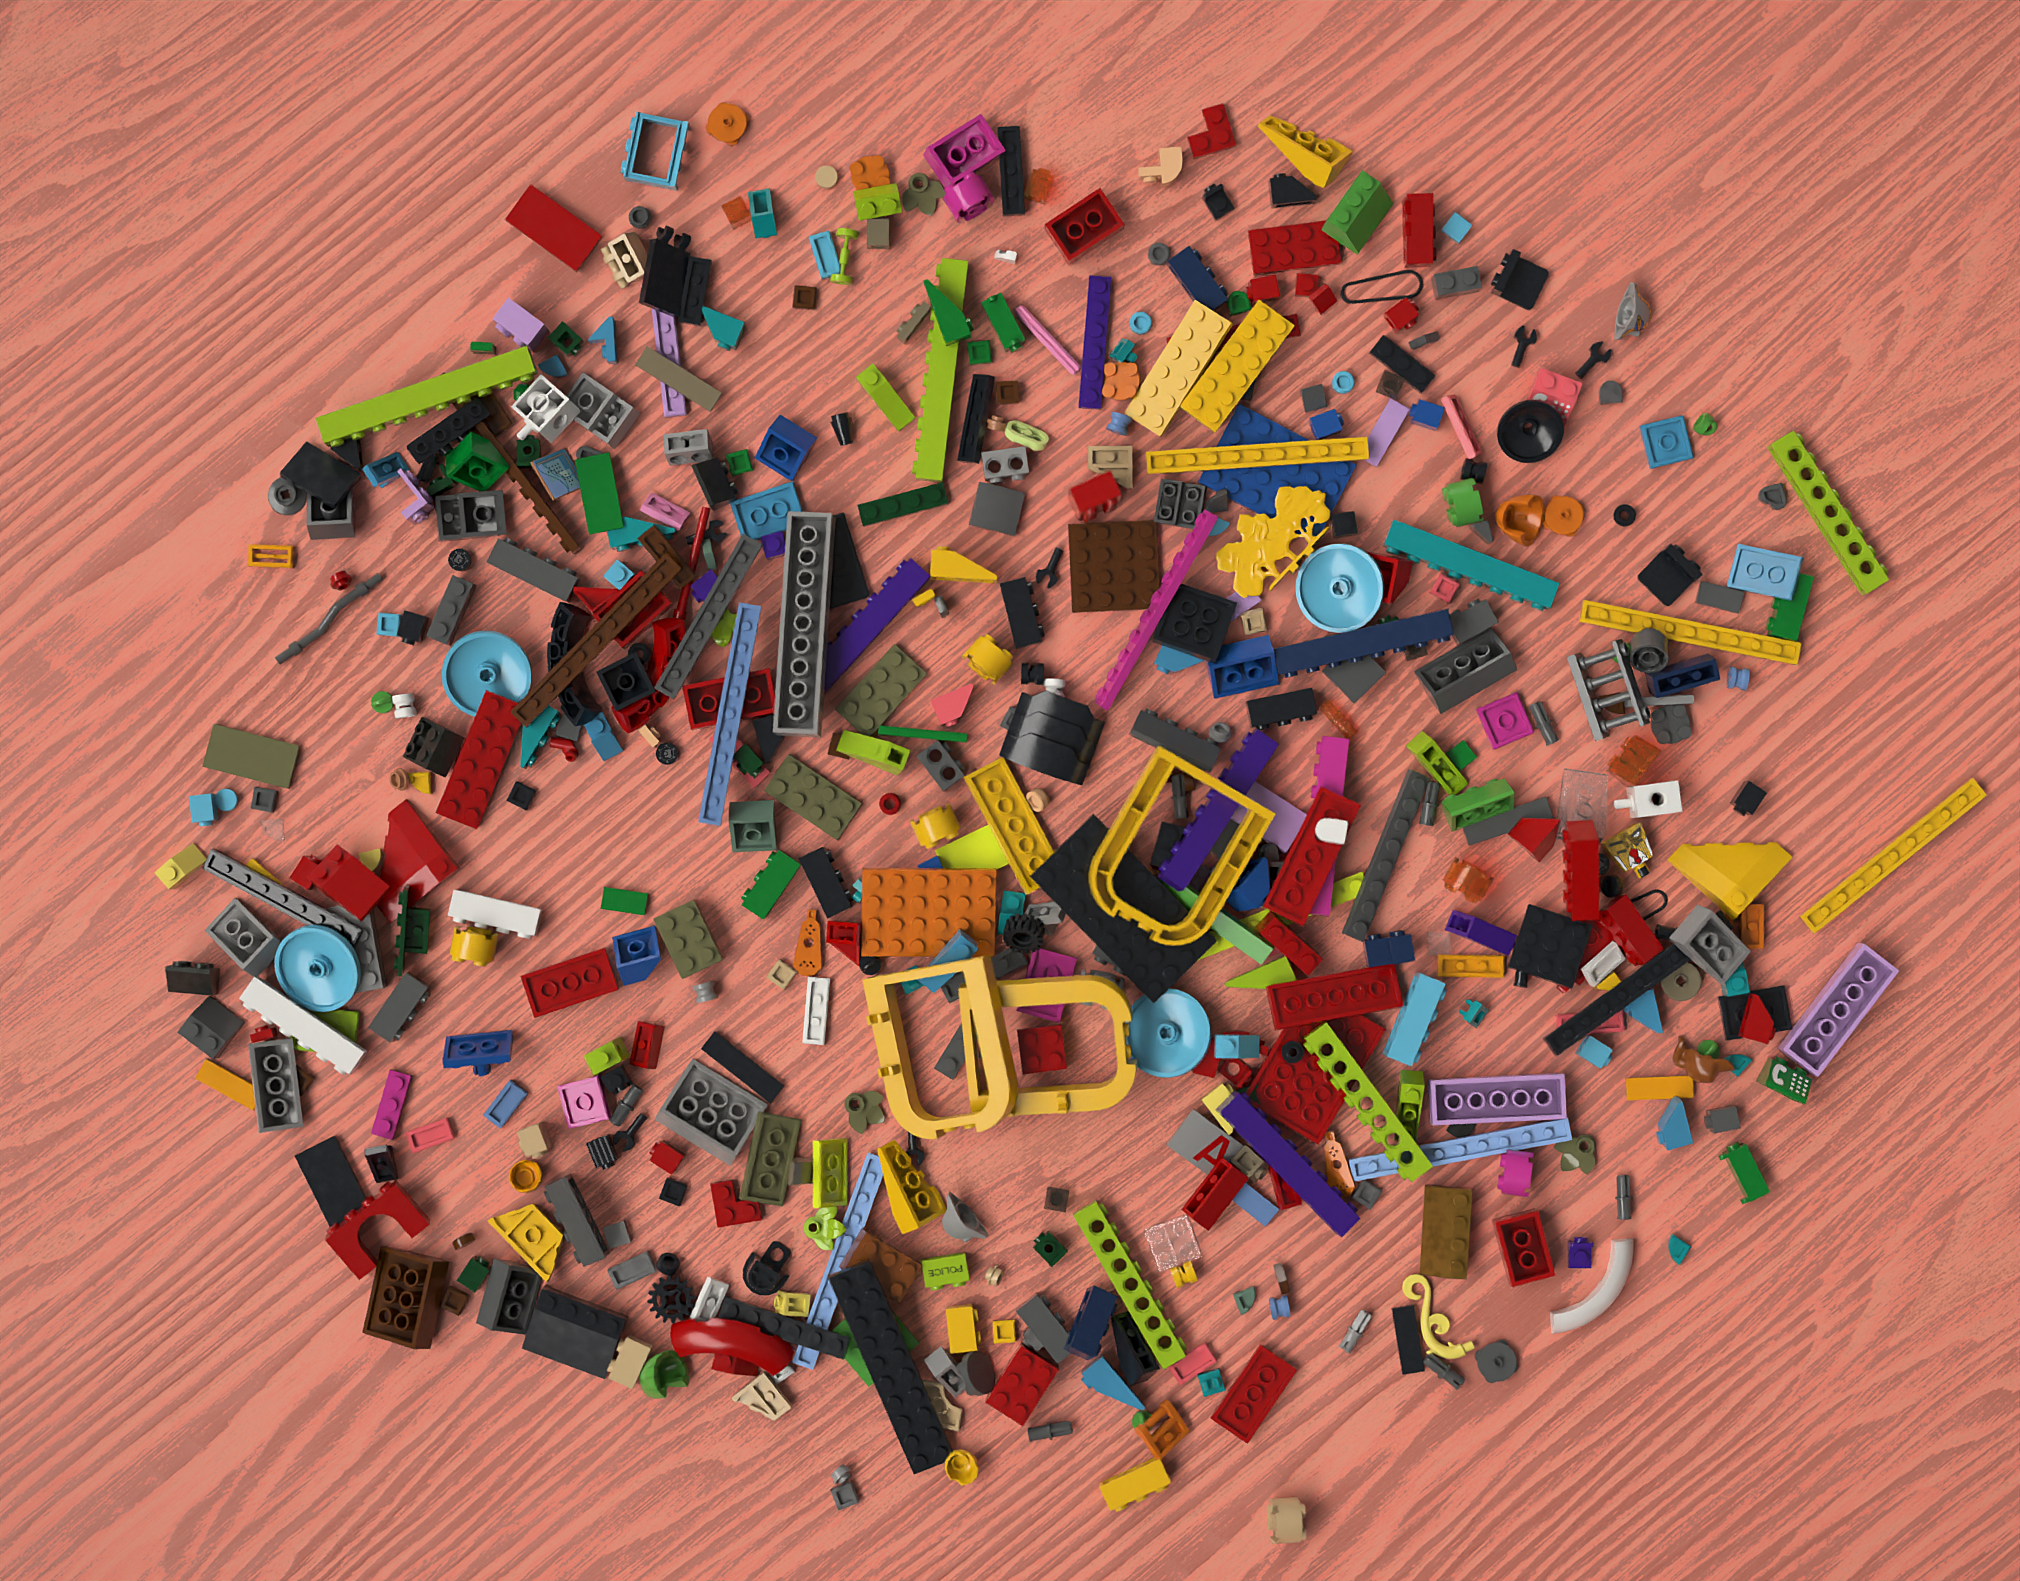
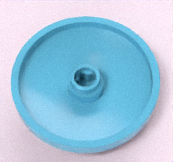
M1332 544L1316 550L1303 562L1296 578V598L1303 614L1315 626L1329 632H1349L1366 625L1377 614L1384 598V579L1378 564L1366 551L1350 544Z
M477 631L463 636L449 649L442 666V683L448 698L458 709L474 717L485 690L520 702L528 694L531 685L532 670L526 652L514 639L496 631Z
M319 925L300 927L287 935L276 951L275 972L284 992L294 1002L304 1008L319 1012L338 1009L355 995L359 987L361 967L358 956L351 944L342 935L330 928Z
M1169 988L1155 1003H1152L1145 994L1132 1005V1021H1125V1023H1129L1130 1036H1127V1045L1131 1044L1132 1058L1130 1059H1138V1068L1156 1077L1172 1078L1184 1075L1200 1064L1210 1046L1211 1024L1205 1009L1194 997L1183 991Z

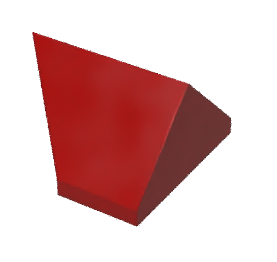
M573 587V592L593 614L619 591L618 589Z
M1522 817L1508 835L1537 862H1540L1554 846L1561 819Z
M827 921L826 943H830L857 966H859L861 923Z

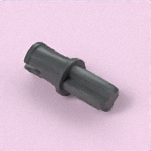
M1539 701L1531 704L1530 710L1537 723L1536 728H1539L1546 746L1557 742L1559 738L1551 724L1552 719H1549L1542 702Z
M1173 775L1171 777L1173 791L1171 799H1173L1174 819L1188 818L1186 800L1188 796H1186L1184 775Z
M1430 781L1427 784L1425 800L1421 802L1423 806L1419 824L1434 825L1436 807H1439L1436 803L1440 784Z
M632 1083L623 1099H619V1105L609 1121L616 1126H620L629 1112L634 1110L633 1106L644 1090Z
M1618 1175L1616 1177L1617 1196H1615L1618 1210L1617 1219L1628 1220L1631 1219V1199H1633V1196H1630V1176Z
M1432 1353L1425 1357L1423 1363L1438 1374L1439 1379L1443 1378L1456 1390L1460 1388L1459 1384L1463 1385L1465 1378L1451 1369L1449 1363L1445 1364Z
M1070 1421L1054 1424L1047 1422V1425L1028 1428L1030 1442L1047 1438L1052 1440V1437L1073 1433Z

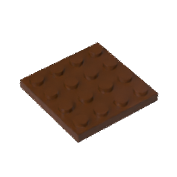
M1149 520L1068 524L1072 613L1147 610L1151 604L1152 595L1160 588L1157 522Z

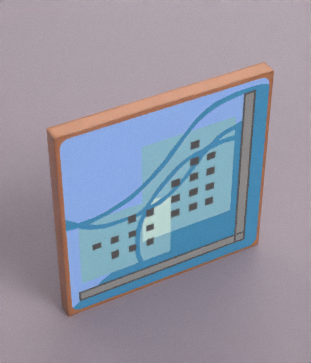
M565 448L531 462L532 467L553 501L580 489L577 469Z

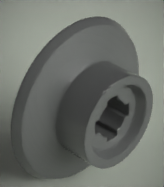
M280 477L271 484L268 490V501L272 509L281 515H294L305 506L307 492ZM289 490L291 496L284 500L282 494Z

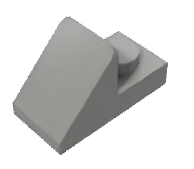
M1055 902L1028 905L1025 912L1027 917L1033 915L1035 916L1034 920L1039 918L1041 920L1040 923L1044 924V934L1053 936L1058 923H1062L1066 915Z

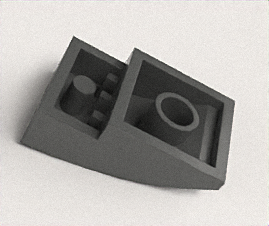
M503 490L435 496L438 542L507 534Z

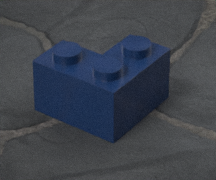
M1405 930L1389 932L1390 936L1381 938L1380 934L1367 936L1368 940L1363 942L1367 967L1415 961L1411 934H1405Z

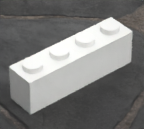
M455 889L448 916H452L453 921L466 924V920L475 922L474 926L487 929L488 925L497 927L496 931L509 934L510 930L518 932L517 936L530 939L531 935L536 936L538 934L543 909Z

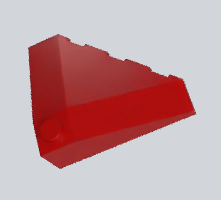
M407 799L388 813L387 820L389 822L388 836H385L384 853L386 854L384 867L382 866L380 879L388 884L391 890L377 904V907L390 924L397 919L398 913H402V905H398L399 891L403 892L405 885H410L408 907H413L461 869Z

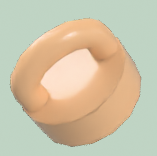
M1035 788L1026 795V801L1035 812H1040L1050 804L1048 795L1040 788Z

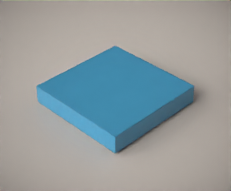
M1683 415L1639 426L1649 469L1694 458Z

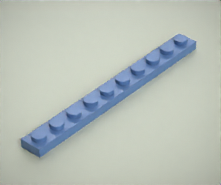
M741 602L738 605L698 820L701 823L721 826L761 606Z

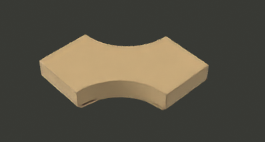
M922 1380L943 1429L959 1431L962 1408L953 1405L947 1399L944 1386L940 1382Z

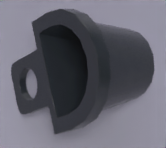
M773 1241L762 1257L752 1251L743 1267L745 1285L758 1295L776 1293L789 1278V1275L780 1269L790 1256V1249L778 1241ZM775 1248L783 1251V1258L779 1261L771 1258V1251Z

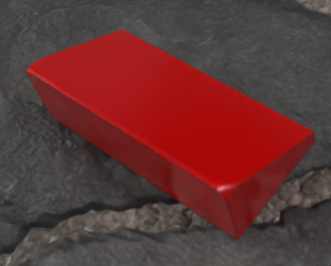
M642 1021L637 1022L629 1065L646 1069L657 1068L664 1026Z

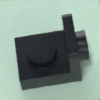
M1222 183L1218 186L1216 184L1210 185L1204 190L1205 193L1202 196L1203 202L1215 221L1235 209L1223 190Z

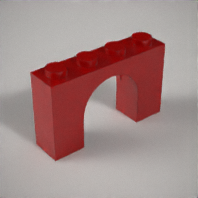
M397 1180L392 1183L390 1181L386 1182L379 1189L380 1192L376 1196L370 1195L361 1203L362 1207L357 1211L352 1209L344 1216L345 1220L339 1225L334 1223L326 1231L325 1241L359 1280L376 1268L378 1262L359 1237V1227L367 1218L378 1214L388 1215L394 1218L411 1238H414L430 1225V1218Z

